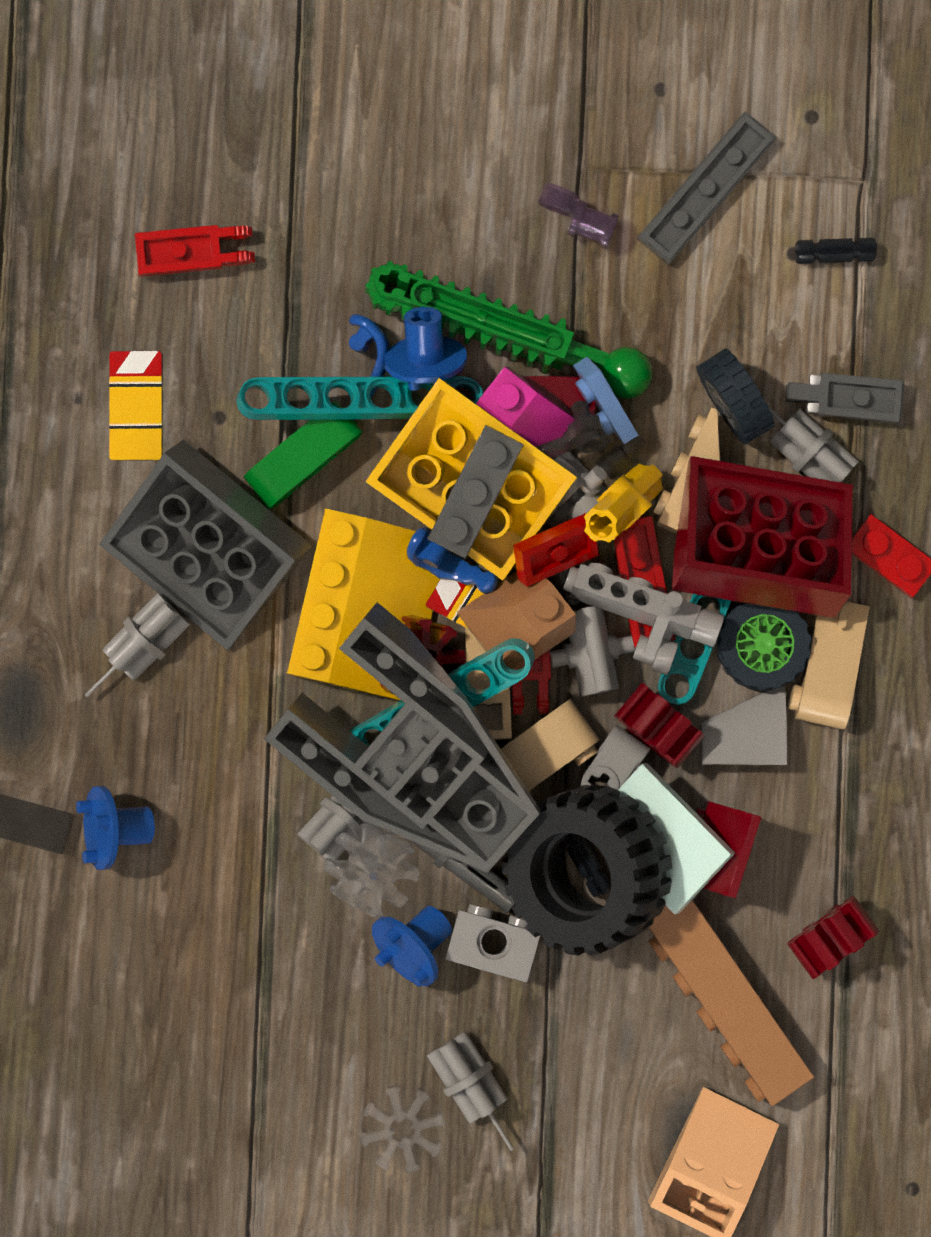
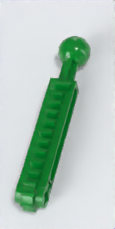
M388 261L387 264L371 269L369 282L365 286V293L368 294L372 307L386 311L388 316L397 311L401 313V320L404 321L405 313L417 307L435 308L441 313L442 328L448 330L449 338L453 339L458 333L464 335V343L466 344L475 339L480 341V349L484 350L488 345L494 346L496 355L500 356L505 350L511 352V360L513 361L522 356L527 358V366L532 367L535 362L541 363L542 373L547 374L552 368L561 370L563 364L573 367V365L588 357L600 369L617 398L632 399L639 397L647 391L652 383L653 369L646 354L633 347H621L611 353H607L572 340L574 332L566 330V319L561 318L556 325L550 324V315L545 314L541 320L534 318L533 310L529 309L526 314L518 312V305L513 304L509 309L502 307V299L497 298L494 303L486 301V293L482 292L478 297L471 295L469 287H466L462 292L455 290V282L450 281L446 286L439 284V277L436 275L431 280L423 278L422 270H418L415 275L408 272L407 265L405 264L400 266L393 264L392 261ZM390 282L397 284V288H394L392 293L384 291V288H387ZM409 291H411L410 299L405 297Z

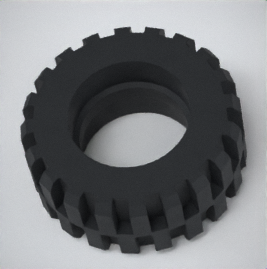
M583 785L537 802L536 804L541 810L540 814L507 850L509 856L502 859V873L508 875V882L504 884L507 897L512 895L516 905L512 907V910L518 919L523 917L528 923L525 927L527 931L534 937L539 935L545 937L543 943L554 950L564 946L563 951L566 954L579 956L583 953L588 955L600 954L608 949H613L646 931L653 924V918L659 916L666 905L665 900L661 897L670 893L672 880L666 877V871L672 869L671 856L664 854L663 845L667 844L663 832L657 834L652 825L656 820L649 811L641 813L637 809L640 805L639 802L629 795L620 799V792L617 789L607 786L599 789L596 785ZM571 833L591 841L602 852L607 861L611 875V890L605 906L593 904L581 897L571 886L566 876L563 852L566 841Z

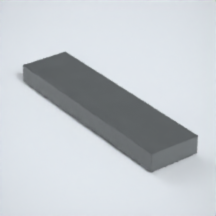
M744 111L640 233L637 240L669 266L774 143L776 137Z

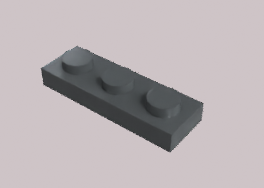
M485 425L427 539L463 558H467L524 444Z

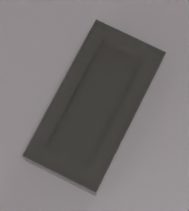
M0 794V838L64 854L74 813Z

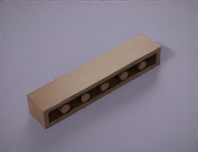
M693 900L676 915L665 905L662 913L653 918V924L648 928L654 936L648 943L661 962L669 958L678 972L672 978L685 997L693 993L702 1007L696 1013L709 1032L717 1028L726 1042L720 1048L733 1067L741 1063L750 1078L745 1080L744 1083L759 1103L766 1099L771 1106H774L813 1079L814 1076Z

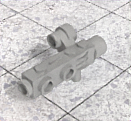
M591 563L589 566L581 564L579 568L570 567L563 590L570 592L569 598L651 626L652 629L649 637L640 635L632 659L652 665L651 670L665 675L670 670L678 643L670 641L672 634L714 647L724 620V615L685 601L678 592L672 591L666 594L654 590L653 585L649 581L638 577H631L629 580L613 575L612 569L599 563Z

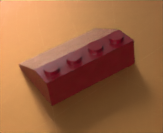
M691 456L688 461L674 549L672 590L835 618L851 596L853 485Z

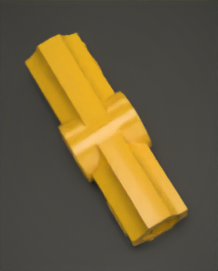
M639 463L626 475L623 474L596 500L598 503L584 516L586 521L584 531L594 542L603 540L609 543L623 530L626 531L652 506L650 502L664 489L661 481L663 474L654 465L645 466Z

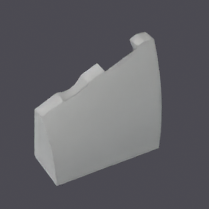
M785 685L777 689L767 690L701 722L700 731L705 736L700 741V765H787Z

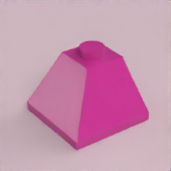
M504 367L476 403L546 455L550 454L576 420L510 367Z

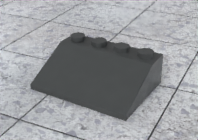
M185 440L180 441L162 455L99 543L102 548L153 590L160 593L170 604L227 651L289 578L312 547L308 541Z

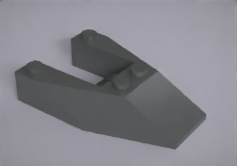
M376 602L339 649L405 703L368 747L302 692L266 735L264 740L363 821L488 873L535 820L541 810L466 696L414 633Z

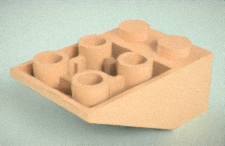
M702 1087L648 1199L650 1207L711 1237H732L747 1206L779 1124Z

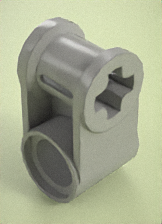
M615 725L595 754L596 758L585 772L580 787L591 785L588 782L590 778L597 781L603 776L608 780L607 787L618 790L636 771L651 748L618 725Z

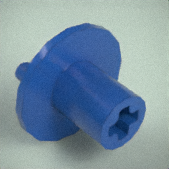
M417 307L406 312L404 315L405 339L392 345L384 355L385 370L392 377L408 382V388L414 391L419 390L423 383H436L438 378L446 380L462 372L467 364L466 349L460 342L443 336L442 318L439 310L431 307Z
M105 786L92 787L86 800L76 802L77 813H84V839L87 851L82 853L83 863H92L97 870L110 869L115 862L118 846L150 844L152 842L155 826L153 813L148 806L116 808L112 794Z
M432 906L423 908L406 925L392 917L381 916L372 924V936L380 951L374 959L381 967L389 963L395 971L418 987L429 986L438 978V967L431 952L452 934L451 925L447 918Z

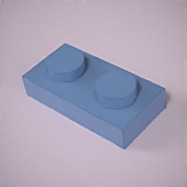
M588 357L573 365L580 377L575 382V385L588 404L592 401L595 402L600 412L594 416L607 436L614 433L623 444L638 436L600 369Z

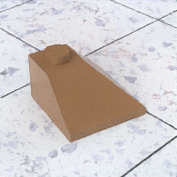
M517 572L497 584V587L492 592L481 595L457 611L458 616L485 651L490 650L505 640L516 638L526 641L532 647L535 659L575 633L576 628L575 612L549 580L544 579L526 587L518 580ZM509 650L503 653V661L507 667L519 670L525 666V659L520 652Z

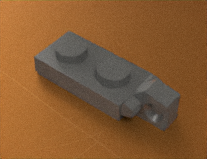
M821 373L820 375H810L809 384L789 382L786 385L785 402L807 404L806 413L816 414V416L899 424L902 418L905 381Z

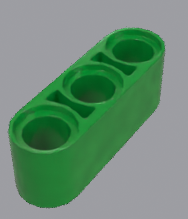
M337 400L332 402L333 406L343 408ZM353 419L309 420L254 465L243 478L268 508L273 509L351 446L364 432Z

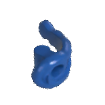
M353 314L349 318V323L360 328L357 334L350 337L349 346L354 351L363 353L367 351L369 344L375 341L377 358L370 377H384L386 372L384 355L389 349L387 336L369 318ZM378 388L370 392V399H372Z
M427 527L418 528L412 536L407 547V557L415 566L429 571L439 579L453 580L464 585H476L479 591L484 594L492 592L497 587L498 579L490 571L483 572L481 568L469 565L462 558L452 555L448 549L428 540L431 529Z

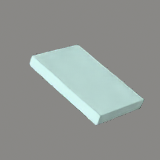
M643 763L618 789L620 792L619 798L621 799L629 795L637 800L640 804L637 809L641 813L649 811L656 820L652 825L657 834L663 832L667 844L663 845L664 854L670 855L672 869L666 871V877L671 878L672 884L670 893L661 898L665 900L666 906L676 915L691 902L733 857L735 852L648 763Z

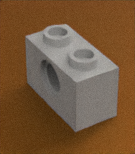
M469 904L467 911L459 909L445 960L527 983L540 935L534 937L527 931L525 927L528 923L522 918L518 919L510 915L509 921L506 923L492 919L494 911ZM492 929L501 931L506 937L505 948L496 954L488 953L481 944L483 935Z

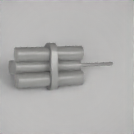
M769 407L771 414L784 425L770 440V443L794 464L792 468L797 473L801 470L808 477L841 482L859 462L831 437L834 433L829 428L824 431L801 409L786 422Z
M157 593L133 618L128 616L123 621L124 627L102 648L109 657L108 660L113 667L85 694L87 698L116 669L124 671L130 679L135 681L157 658L162 660L167 655L165 650L190 625L160 593Z
M331 796L330 799L325 797L319 803L321 805L319 811L297 834L300 839L307 845H310L329 865L333 864L355 838L360 840L365 835L363 829L369 824L360 819L334 796Z
M466 1031L426 1055L446 1086L443 1090L447 1097H453L468 1123L470 1124L480 1117L483 1118L488 1115L510 1151L514 1150V1147L492 1114L496 1107L507 1101L508 1098L491 1072L493 1069L490 1061L485 1063Z

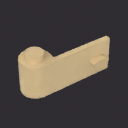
M846 601L835 618L816 615L810 646L811 653L807 662L806 673L801 686L794 684L790 695L788 709L795 710V719L845 730L852 708L870 606Z
M569 699L501 748V751L529 792L571 760H574L577 766L589 759L597 753L598 750L593 744L600 739L573 701Z

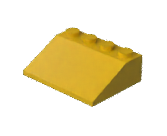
M438 378L365 482L427 527L433 529L485 425L523 443L524 446L468 554L470 558L503 581L516 566L513 545L540 532L577 476L445 381Z
M325 508L287 671L288 675L401 701L396 695L387 693L380 686L379 681L343 653L339 647L376 602L404 625L405 622L402 621L403 616L414 615L428 619L432 618L433 610L426 607V602L440 579L429 571L415 566L408 559L407 547L416 531Z

